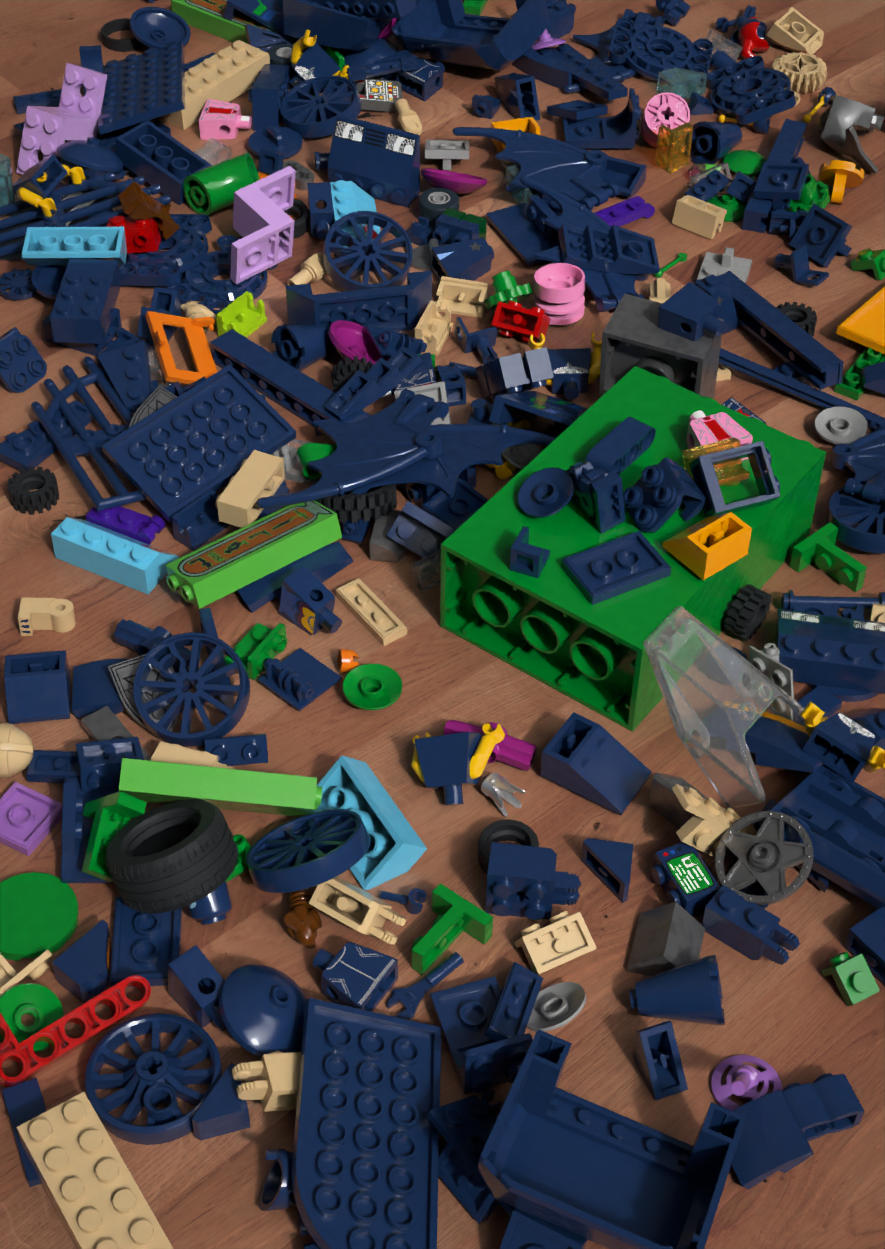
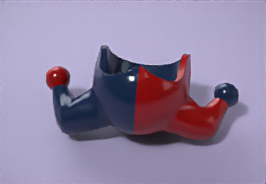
M737 17L734 23L735 28L739 32L738 38L741 44L742 57L747 59L756 56L753 52L766 53L769 48L768 42L764 40L767 29L766 24L758 21L756 17Z

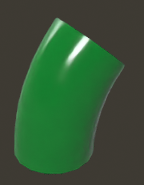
M244 153L189 175L183 182V191L189 206L195 213L210 215L233 205L234 192L260 180L251 155Z

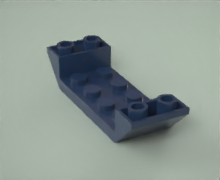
M432 272L407 273V285L317 295L312 294L310 283L286 286L288 324L331 326L335 321L345 320L364 327L371 325L395 332L413 330L429 302L432 301Z

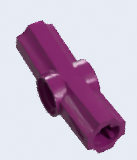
M456 720L447 721L443 734L475 732L480 733L481 738L485 735L481 726ZM487 722L491 725L493 731L497 728V723ZM502 727L505 737L500 743L495 744L487 763H494L498 760L528 772L538 746L508 735L506 729Z

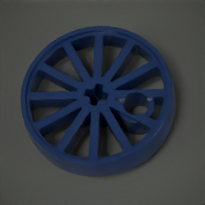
M320 76L306 80L289 90L281 101L280 112L284 127L298 132L302 138H319L333 134L338 114L356 119L361 111L362 103L356 86L349 79L340 76Z
M358 211L341 217L331 226L324 240L322 260L329 277L346 291L401 286L407 278V273L410 272L412 244L403 227L392 218L377 212ZM358 224H367L366 239ZM373 225L383 228L372 241ZM349 227L354 237L349 235L342 229ZM389 233L393 234L396 237L395 239L381 243ZM333 238H336L335 243H331ZM402 247L405 253L389 250ZM330 253H334L336 259L332 260ZM390 261L401 262L405 266L403 269H400ZM352 264V267L346 272V274H343L338 269L345 265ZM381 268L395 277L387 280ZM358 270L363 271L362 283L351 279ZM369 271L375 274L379 282L378 284L368 283Z
M845 486L839 488L830 498L826 516V524L831 522L838 527L836 539L857 550L885 554V503L883 501L877 503L863 499L862 495L859 494L854 496L846 494L844 492Z
M189 632L174 635L161 641L146 654L137 669L133 693L136 708L142 721L155 736L170 744L195 747L205 745L204 739L222 738L238 724L249 702L250 680L241 658L226 642L209 634ZM192 645L190 666L188 667L177 649ZM202 646L215 648L199 668ZM227 655L233 660V663L210 673L222 656ZM172 665H180L179 672L167 673ZM154 669L161 673L165 682L146 681L150 671ZM239 674L240 685L216 684L229 676ZM192 688L196 691L193 694L189 691ZM144 692H168L144 704ZM215 695L238 696L232 709L213 698ZM172 704L158 723H155L149 717L152 712ZM203 705L213 707L226 717L215 726H212ZM195 709H197L206 730L190 733L192 715ZM183 711L180 733L167 730L179 712Z
M346 809L323 810L298 817L271 830L251 847L246 861L251 879L259 890L268 893L294 892L322 884L347 871L365 855L370 846V837L361 817L356 812Z
M164 1013L138 1016L114 1027L95 1046L85 1071L87 1097L105 1129L116 1137L143 1145L171 1142L193 1131L192 1118L222 1076L220 1055L210 1035L202 1027L189 1019ZM152 1033L151 1051L144 1052L135 1037ZM161 1033L177 1034L168 1049L160 1052ZM188 1040L193 1041L199 1046L177 1058ZM126 1043L136 1059L129 1060L114 1053V1051ZM207 1058L212 1065L209 1069L187 1070ZM103 1064H108L124 1072L119 1074H99ZM210 1084L207 1092L203 1094L184 1086ZM122 1088L104 1099L97 1098L98 1089ZM177 1098L195 1107L183 1115L178 1107ZM132 1100L121 1117L115 1118L109 1113ZM159 1102L168 1104L166 1108L155 1109ZM145 1105L148 1118L147 1126L132 1125Z

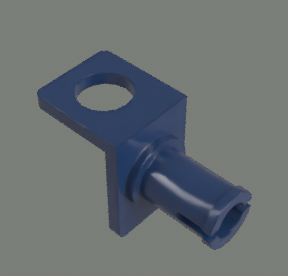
M801 245L791 255L780 253L776 256L775 263H779L775 265L776 268L792 270L794 283L818 286L829 277L828 272L810 270L807 245ZM814 276L819 277V278L813 279V280H809V279H808V278L814 277Z
M460 317L456 318L454 334L464 353L478 351L484 364L488 363V360L492 361L498 358L497 353L493 349L497 337L496 327L469 333Z

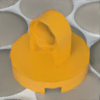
M833 160L831 165L827 166L825 163H822L819 167L818 177L823 183L833 186L830 203L842 204L844 189L861 185L864 179V169H855L856 164L847 161Z

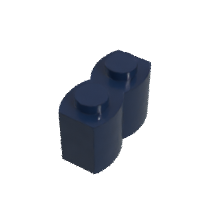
M823 1074L813 1084L801 1085V1083H792L782 1090L808 1141L822 1137L827 1133H837L860 1124L864 1114V1109L845 1074Z

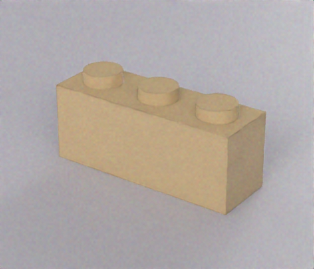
M254 450L248 459L242 462L237 474L231 477L223 493L217 496L215 506L218 509L219 521L241 528L255 522L264 509L257 506V500L262 497L273 496L285 479L284 458Z

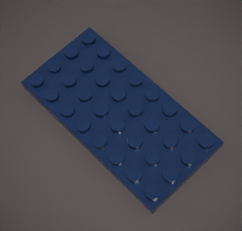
M169 42L165 44V47L159 49L155 47L150 48L143 54H130L124 60H111L104 65V74H107L101 115L98 118V129L101 135L185 109V51L182 42Z

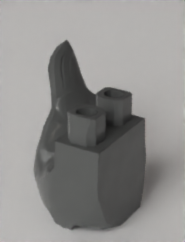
M830 96L827 104H830V106L821 114L818 122L823 127L822 131H817L818 137L833 151L853 158L865 170L872 173L878 172L877 167L864 153L856 132L880 130L884 117L874 114L876 109L842 96Z

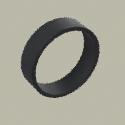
M130 18L109 21L101 28L103 45L110 50L127 52L144 46L135 37L130 39H113L108 37L114 32L131 31L129 26Z

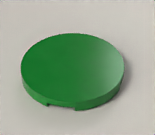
M39 872L15 875L0 882V954L5 959L21 961V958L40 956L46 950L54 953L63 947L73 936L79 922L78 902L72 888L67 883H62L61 879L56 876Z

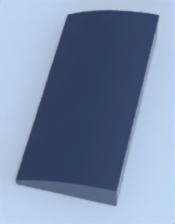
M608 156L607 168L604 172L600 173V176L608 184H617L619 195L633 197L646 180V165Z

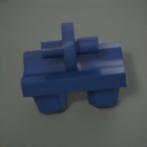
M656 0L657 9L664 13L662 16L665 18L664 24L669 22L673 26H676L680 19L687 15L691 7L683 0Z
M784 209L772 210L769 234L788 235V239H792L808 214L807 210H798L797 212H789Z

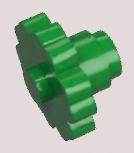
M808 174L800 200H791L790 207L786 208V210L789 212L807 210L809 212L813 204L822 209L826 208L830 202L828 186L821 181L816 182L813 176Z
M504 271L492 276V287L495 294L488 297L484 302L487 310L496 309L498 301L508 303V300L518 302L532 295L533 290L529 283L517 285L514 275H511L510 271Z

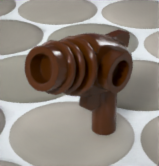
M308 889L291 892L289 910L284 916V923L287 925L293 939L297 938L299 943L306 947L315 948L317 929L322 927V921L316 911V907L309 904L312 896Z

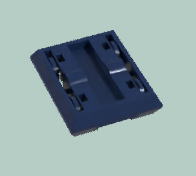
M823 764L817 771L807 775L768 811L789 815L806 830L813 846L814 857L811 869L877 909L885 907V799L856 782L852 783ZM765 820L754 823L757 832ZM784 823V841L804 844L799 833Z

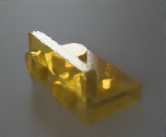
M687 122L672 130L664 125L659 126L655 159L657 166L671 174L689 165L693 125Z
M734 437L683 450L684 469L693 478L689 465L693 460L702 455L739 447L740 440ZM741 459L713 465L719 486L737 485L741 480L750 478L749 471L742 468Z

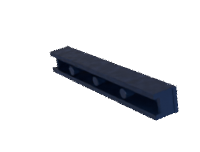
M786 119L766 163H794L804 143L802 136L807 123ZM753 191L744 211L742 230L765 233L771 219L773 200L754 198Z
M731 271L717 276L730 286L740 325L819 390L842 383L843 361Z

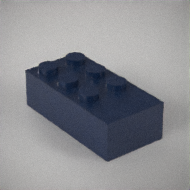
M149 120L116 138L115 154L122 160L124 166L136 175L144 176L145 181L150 185L160 184L161 193L169 195L170 199L179 206L187 201L183 191L185 178L212 166Z
M69 258L50 316L54 342L104 344L121 287L118 260Z

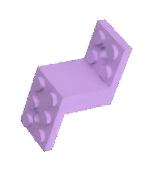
M66 63L59 107L27 106L16 173L23 175L29 168L39 163V151L43 153V160L54 154L61 163L62 158L56 154V149L61 144H64L65 140H87V137H97L98 118L101 115L107 74L72 63ZM82 85H84L86 88V94L84 97L80 93V88Z
M291 166L234 192L233 228L243 237L231 245L230 279L235 284L292 257L295 221L284 212L293 207L296 171Z

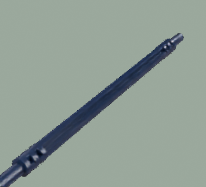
M720 348L719 364L824 409L838 406L852 408L865 417L867 427L876 431L885 427V418Z

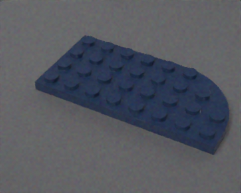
M308 998L304 1008L291 1178L296 1205L302 1221L321 1249H437L439 1131L429 1121L427 1115L430 1110L440 1107L441 1027Z

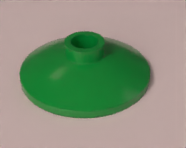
M730 194L715 195L707 201L710 204L727 210L724 222L743 220L744 211L748 202L745 203Z
M364 664L354 668L346 675L343 681V693L346 699L358 708L380 710L391 706L399 699L402 693V680L399 674L388 666Z
M25 983L17 985L5 992L0 998V1013L18 1043H21L64 1016L63 1007L58 997L50 989L39 984ZM24 1015L32 1016L34 1024L29 1027L24 1026L21 1023V1017ZM0 1034V1042L3 1043V1037ZM39 1041L34 1044L33 1050L37 1053L45 1050L50 1045L47 1042Z

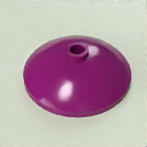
M421 168V175L430 185L435 188L450 189L457 193V195L458 193L466 194L479 190L487 184L488 180L483 177L459 172Z
M338 320L333 322L328 329L332 345L344 360L346 357H349L351 361L354 360V356H358V360L361 361L362 357L367 359V363L371 361L373 365L380 358L386 361L389 360L379 354L366 327L354 322Z

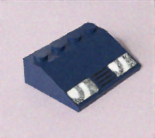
M338 114L335 120L327 167L328 182L339 180L352 181L374 199L409 208L420 194V135Z
M778 609L775 645L780 650L779 662L793 670V681L885 694V623Z

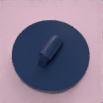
M274 125L257 130L248 139L249 150L258 157H260V150L266 147L284 152L285 159L297 154L303 146L302 137L298 132L287 127Z

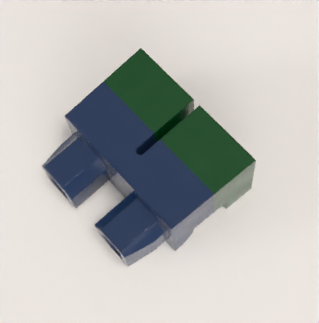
M447 208L436 219L433 239H437L438 245L443 243L452 244L482 237L486 240L487 219L469 213L466 215L465 212Z

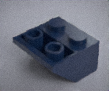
M66 650L5 656L4 681L9 723L17 724L70 719V670Z

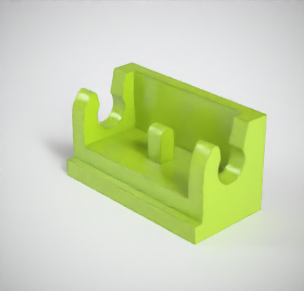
M246 291L216 315L218 337L233 329L247 338L267 322L262 299L257 301V306H255L252 293Z

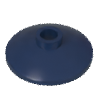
M545 468L535 472L525 480L519 490L518 503L525 514L535 518H544L556 514L572 498L574 492L573 479L565 470L560 468Z

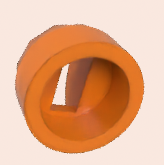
M339 649L337 658L338 671L348 673L358 667L359 663L353 662V660L359 658L358 654L350 649Z

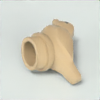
M192 300L181 305L186 318L212 317L215 319L214 325H217L216 314L206 306ZM203 326L204 332H206L209 329V327Z

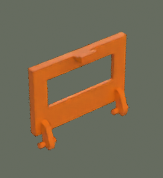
M147 311L145 314L165 381H179V383L191 384L203 377L207 379L218 372L203 329L204 326L209 327V330L213 331L214 318L201 317L192 319ZM163 324L183 328L197 372L176 369Z

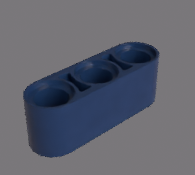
M627 417L590 450L585 461L590 462L594 469H602L607 474L615 473L620 475L651 446L656 430L633 417Z

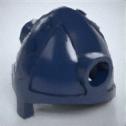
M285 1149L265 1150V1159L273 1160V1163L261 1188L259 1196V1208L261 1211L283 1210L297 1206L291 1178L293 1152L286 1151Z

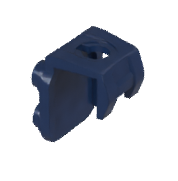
M14 327L0 337V380L10 392L22 393L46 375L47 364L27 336L21 335L18 329Z
M667 457L658 465L646 467L642 472L641 478L633 487L627 488L623 494L626 509L637 527L646 533L658 531L680 507L682 501L686 506L681 513L685 521H689L696 516L707 501L690 473Z

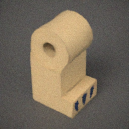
M21 597L18 614L21 636H33V630H54L59 633L72 630L76 624L73 603L67 599Z

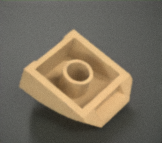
M791 7L781 19L773 24L766 38L783 49L794 51L795 53L801 51L802 53L813 55L822 46L824 32Z

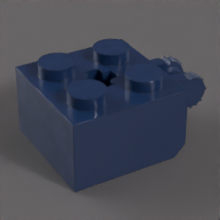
M545 0L550 19V25L546 29L551 38H560L570 33L574 27L576 6L572 3L567 4L566 0Z
M492 842L487 872L486 913L498 916L527 917L532 920H549L552 913V904H568V906L576 904L580 897L578 889L581 887L579 876L572 873L569 874L568 872L556 871L557 854L551 848Z

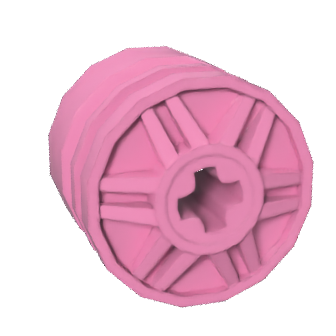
M674 93L655 95L647 103L640 123V132L643 139L650 146L657 149H669L676 146L682 140L690 120V109L687 102L681 96Z
M553 263L539 268L534 275V307L545 310L544 314L551 318L549 324L568 325L577 322L583 317L585 311V297L583 295L585 291V274L583 270L568 263Z

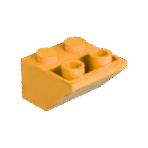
M728 512L701 520L664 541L662 547L702 580H705L748 555L752 528L735 514Z

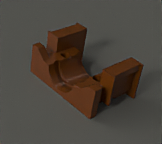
M133 181L118 195L124 210L123 212L130 215L131 218L147 220L148 218L156 217L160 235H163V238L166 240L180 228L171 219L169 214L172 205H163L142 191L141 185Z

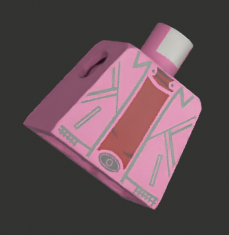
M207 99L199 118L200 139H235L239 129H251L252 118L251 116L241 115L239 104Z
M699 410L694 412L689 418L690 423L688 425L686 442L694 460L702 455L752 443L753 436L726 413L720 412L706 416L703 411ZM745 457L713 466L716 469L749 458Z

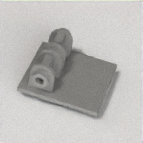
M774 643L765 644L761 650L749 646L752 695L794 720L793 670L779 662L780 650Z

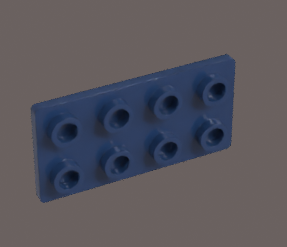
M538 195L529 197V205L522 203L486 214L487 220L527 265L546 261L535 258L536 253L551 249L560 244L558 231L545 223L546 218L558 216Z
M80 778L64 779L62 883H114L113 881L108 882L82 872L94 821L83 816L85 803L119 792V787L82 791Z
M476 1095L430 1110L427 1118L448 1142L439 1156L438 1176L477 1223L487 1220L498 1203L511 1217L515 1207L495 1199L478 1171L480 1155L497 1120L492 1113L488 1112L487 1105Z

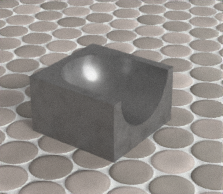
M624 293L602 333L599 399L634 366L657 376H664L681 387L703 397L713 399L715 396L722 334L716 337L707 332L697 341H691L657 327L659 306L663 303Z

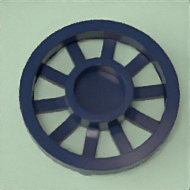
M15 268L11 272L3 273L0 277V295L11 300H24L37 295L38 292L31 285L33 271L30 268H26V270H17ZM8 288H11L9 292L4 291Z

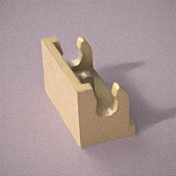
M686 195L676 202L672 224L708 239H713L715 233H720L727 210Z
M442 276L436 296H439L437 311L444 312L446 307L449 306L451 314L483 318L486 310L484 300L488 299L489 283Z
M430 301L415 327V338L422 339L427 344L424 353L430 352V354L439 355L453 328L451 309L447 306L444 311L445 315H441L437 311V302Z

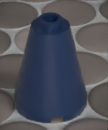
M698 122L686 134V151L693 157L692 161L697 165L715 164L741 142L742 131L738 125L732 123Z
M294 324L277 326L271 338V344L275 343L276 347L273 355L301 372L336 351L328 335L330 326Z
M716 955L706 956L635 982V988L630 989L632 1010L638 1009L640 1016L710 1025H725L724 1009L721 1006L723 999Z

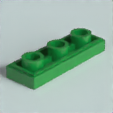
M866 347L843 375L842 383L836 384L834 392L858 400L867 389L863 387L861 370L866 366L884 362L885 354Z

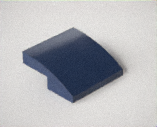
M129 659L100 660L73 667L72 713L77 718L92 714L105 706H108L114 714L126 711L108 666Z
M777 1090L733 1110V1112L746 1117L732 1161V1167L742 1187L751 1189L775 1172L781 1171L786 1173L814 1155L783 1091Z

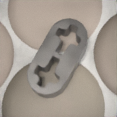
M289 160L283 162L282 169L291 166L296 171L295 188L307 190V183H314V173L296 161Z

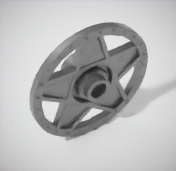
M774 811L752 813L736 821L722 836L716 850V872L722 885L738 893L739 896H743L745 901L757 905L777 903L794 894L808 878L813 864V846L803 826L789 815ZM765 820L755 836L738 832L751 823ZM784 823L799 833L804 844L784 841ZM726 848L739 859L727 875H725L723 864ZM804 863L799 875L786 887L785 870ZM758 881L768 895H749L739 890Z

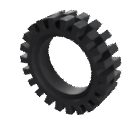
M322 477L317 478V481H313L311 486L316 484ZM396 484L373 487L368 490L369 493L354 494L352 491L345 492L343 496L335 495L315 501L337 513L340 522L346 523L347 520H352V523L358 522V519H363L366 522L370 521V517L376 520L380 518V515L387 516L389 512L395 511L394 508L397 507Z

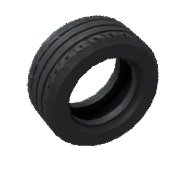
M199 799L180 800L148 811L123 827L112 838L107 847L105 865L126 906L141 913H164L190 905L204 898L223 884L235 868L238 848L223 813L217 806Z

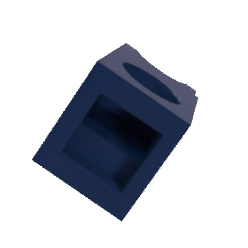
M453 363L448 366H436V382H445L449 407L465 405L466 382L458 365Z

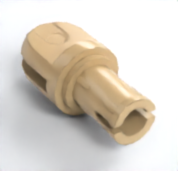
M406 99L397 100L395 102V109L399 114L397 121L400 129L421 135L422 123L418 114L410 109Z
M317 252L300 265L301 271L288 279L287 285L316 283L323 278L327 272L323 264L322 253Z

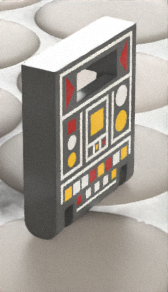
M378 79L353 81L361 99V110L398 113L395 109V102L403 99L402 87L399 81Z

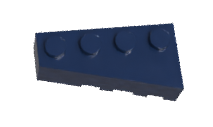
M265 64L262 70L259 71L255 83H252V89H249L248 98L249 102H252L253 131L266 128L269 125L279 126V122L282 120L281 114H279L281 113L280 104L290 88V65Z

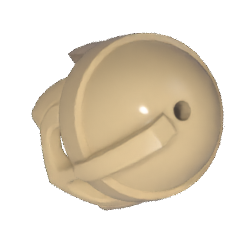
M1 723L0 778H11L31 763L34 755V745L26 732L15 727L14 724Z

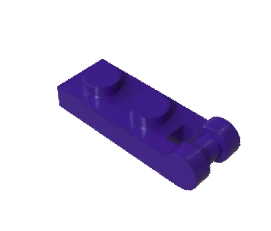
M635 196L595 212V214L611 227L612 225L620 227L642 217H652L655 208L651 204L645 203V200L640 196Z
M94 506L86 515V520L149 545L155 539V534L160 533L166 525L159 516L149 517L121 506L98 511Z

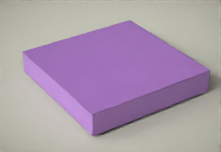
M14 782L0 798V843L30 856L62 819L63 804L18 782Z

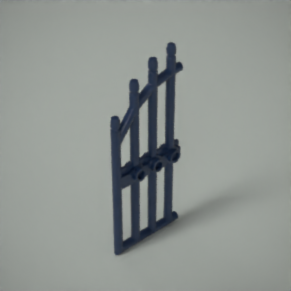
M108 172L103 176L99 175L83 180L82 184L79 185L70 184L52 190L45 198L53 199L57 211L50 210L52 216L46 217L39 206L37 209L0 220L1 230L41 217V221L0 233V243L25 236L28 227H97L107 224L109 218L115 216L129 217L130 215L123 212V209L66 226V222L122 205L118 196L64 213L63 210L115 193H121L133 181L143 185L146 183L144 176H138L134 179L115 183L111 182L116 179L114 172ZM160 184L142 189L148 195H155L162 191ZM97 189L65 200L61 198L82 190ZM169 195L161 196L158 199L154 198L163 205L171 202ZM21 200L0 207V216L26 209L33 205H27ZM25 240L0 247V257L23 250Z
M88 356L83 361L91 374L78 378L70 366H64L62 369L63 374L69 381V384L60 391L51 379H46L44 381L45 388L53 399L46 411L37 401L32 402L31 407L36 417L98 511L147 500L139 490L130 493L127 491L100 451L103 444L129 428L133 417L107 380L109 376L105 369L100 370L94 360ZM97 382L126 424L121 426L110 424L85 386ZM76 392L102 430H86L66 399ZM59 409L77 434L76 436L63 438L52 422ZM82 454L91 456L117 496L103 499L75 456Z

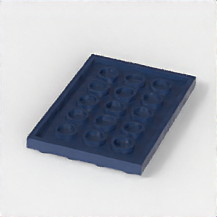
M229 364L103 444L102 451L162 516L170 522L172 521V516L210 490L217 491L229 483L231 477L235 476L240 470L242 462L248 459L254 450L272 454L295 439L296 430Z

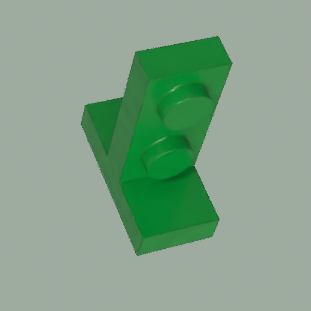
M831 522L793 547L790 568L797 573L811 563H814L854 592L863 587L867 567L835 546L838 527Z
M119 791L85 803L83 816L94 821L82 872L108 882L113 881L105 865L107 847L112 838L129 823L131 818L144 815L147 802Z
M440 883L432 891V911L439 916L435 919L432 928L427 934L419 936L414 941L411 947L412 969L423 975L463 931L485 945L492 937L493 917Z

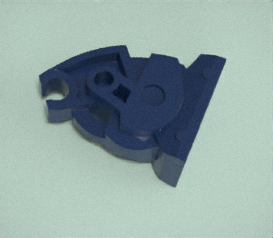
M586 461L577 462L569 466L566 472L574 482L573 495L581 505L583 512L589 517L594 516L598 531L602 534L624 522L622 478L615 473L607 474L602 469H594L591 463Z

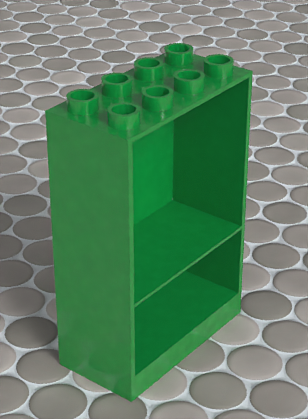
M634 366L441 544L440 627L633 732L725 629V619L729 616L727 614L728 610L732 608L731 604L736 600V595L741 593V589L746 587L747 584L761 589L793 552V547L805 540L809 535L826 452L814 447L808 441L798 440L767 426L759 419L750 418L723 406L710 397H703L681 387L664 376H657ZM699 410L703 411L706 416L720 412L726 413L753 436L752 443L764 442L765 448L769 450L771 455L773 474L780 483L779 493L781 496L769 504L733 513L752 528L748 555L705 580H702L662 547L664 541L705 519L703 508L692 519L685 521L681 513L686 506L682 501L680 507L658 531L646 533L637 527L624 503L625 521L601 534L597 529L594 516L589 517L583 512L581 505L574 495H572L571 500L562 510L544 518H535L525 514L518 503L519 490L529 476L545 468H560L566 471L569 469V466L577 462H585L590 450L627 417H633L655 428L656 435L651 446L619 475L622 478L623 494L627 488L633 487L641 478L642 472L646 467L658 465L666 457L682 466L693 478L689 464L694 458L687 446L686 439L690 423L689 418L694 412ZM749 459L714 469L725 505L760 496ZM523 526L529 528L530 545L550 551V557L539 578L510 570L511 547ZM640 531L671 567L670 576L592 605L561 567L562 559Z

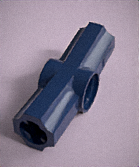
M124 619L117 624L114 634L117 643L137 651L139 656L147 654L158 643L172 636L168 630L161 626H156L152 630L132 620L126 621ZM186 647L178 648L179 655L184 658L189 667L191 650ZM172 665L174 672H179L180 665Z

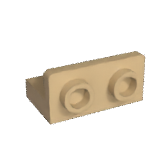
M564 911L549 919L551 924L546 927L540 928L537 923L520 931L522 937L515 941L514 944L516 948L522 947L534 973L540 975L597 949L580 912L569 916L568 911Z

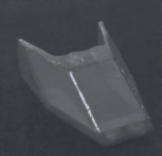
M678 606L643 642L677 735L727 807L737 808L764 803L767 798L745 741L746 732L767 708L770 709L772 714L782 716L805 726L804 718L800 716L804 707L682 606Z

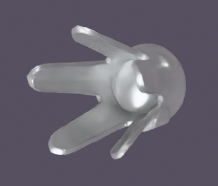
M497 772L483 777L485 780L481 785V791L486 796L492 798L505 817L508 816V812L503 806L502 799L515 808L522 807L521 802L512 793L517 791L525 794V790L510 784L505 777L500 776Z

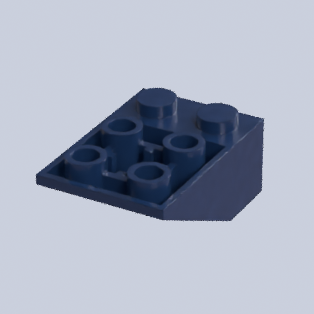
M574 712L542 751L541 776L619 815L624 813L652 773L601 725Z

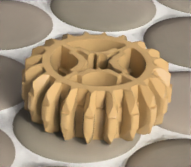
M792 51V53L786 52L784 55H778V58L774 59L771 69L783 72L788 76L791 90L796 93L806 94V92L813 93L814 90H819L820 87H823L827 77L826 63L821 58H816V55L805 54L801 51L799 53Z

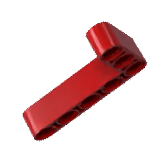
M140 975L127 977L21 1043H18L0 1013V1034L3 1037V1043L0 1044V1085L11 1087L24 1082L140 1010L151 995L150 983ZM129 986L137 987L142 994L141 1000H129L126 997L125 988ZM100 1004L109 1006L112 1011V1018L108 1020L100 1019L95 1013V1007ZM68 1023L78 1024L82 1029V1036L77 1039L68 1037L64 1030L65 1025ZM39 1041L47 1042L51 1046L52 1055L47 1058L37 1056L33 1050L34 1044ZM8 1060L16 1061L21 1067V1074L16 1077L6 1076L2 1071V1064Z

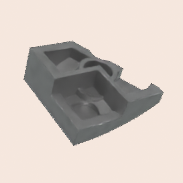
M401 511L389 512L387 516L380 515V518L375 520L369 543L370 560L398 562L405 556V552L408 549L386 537Z

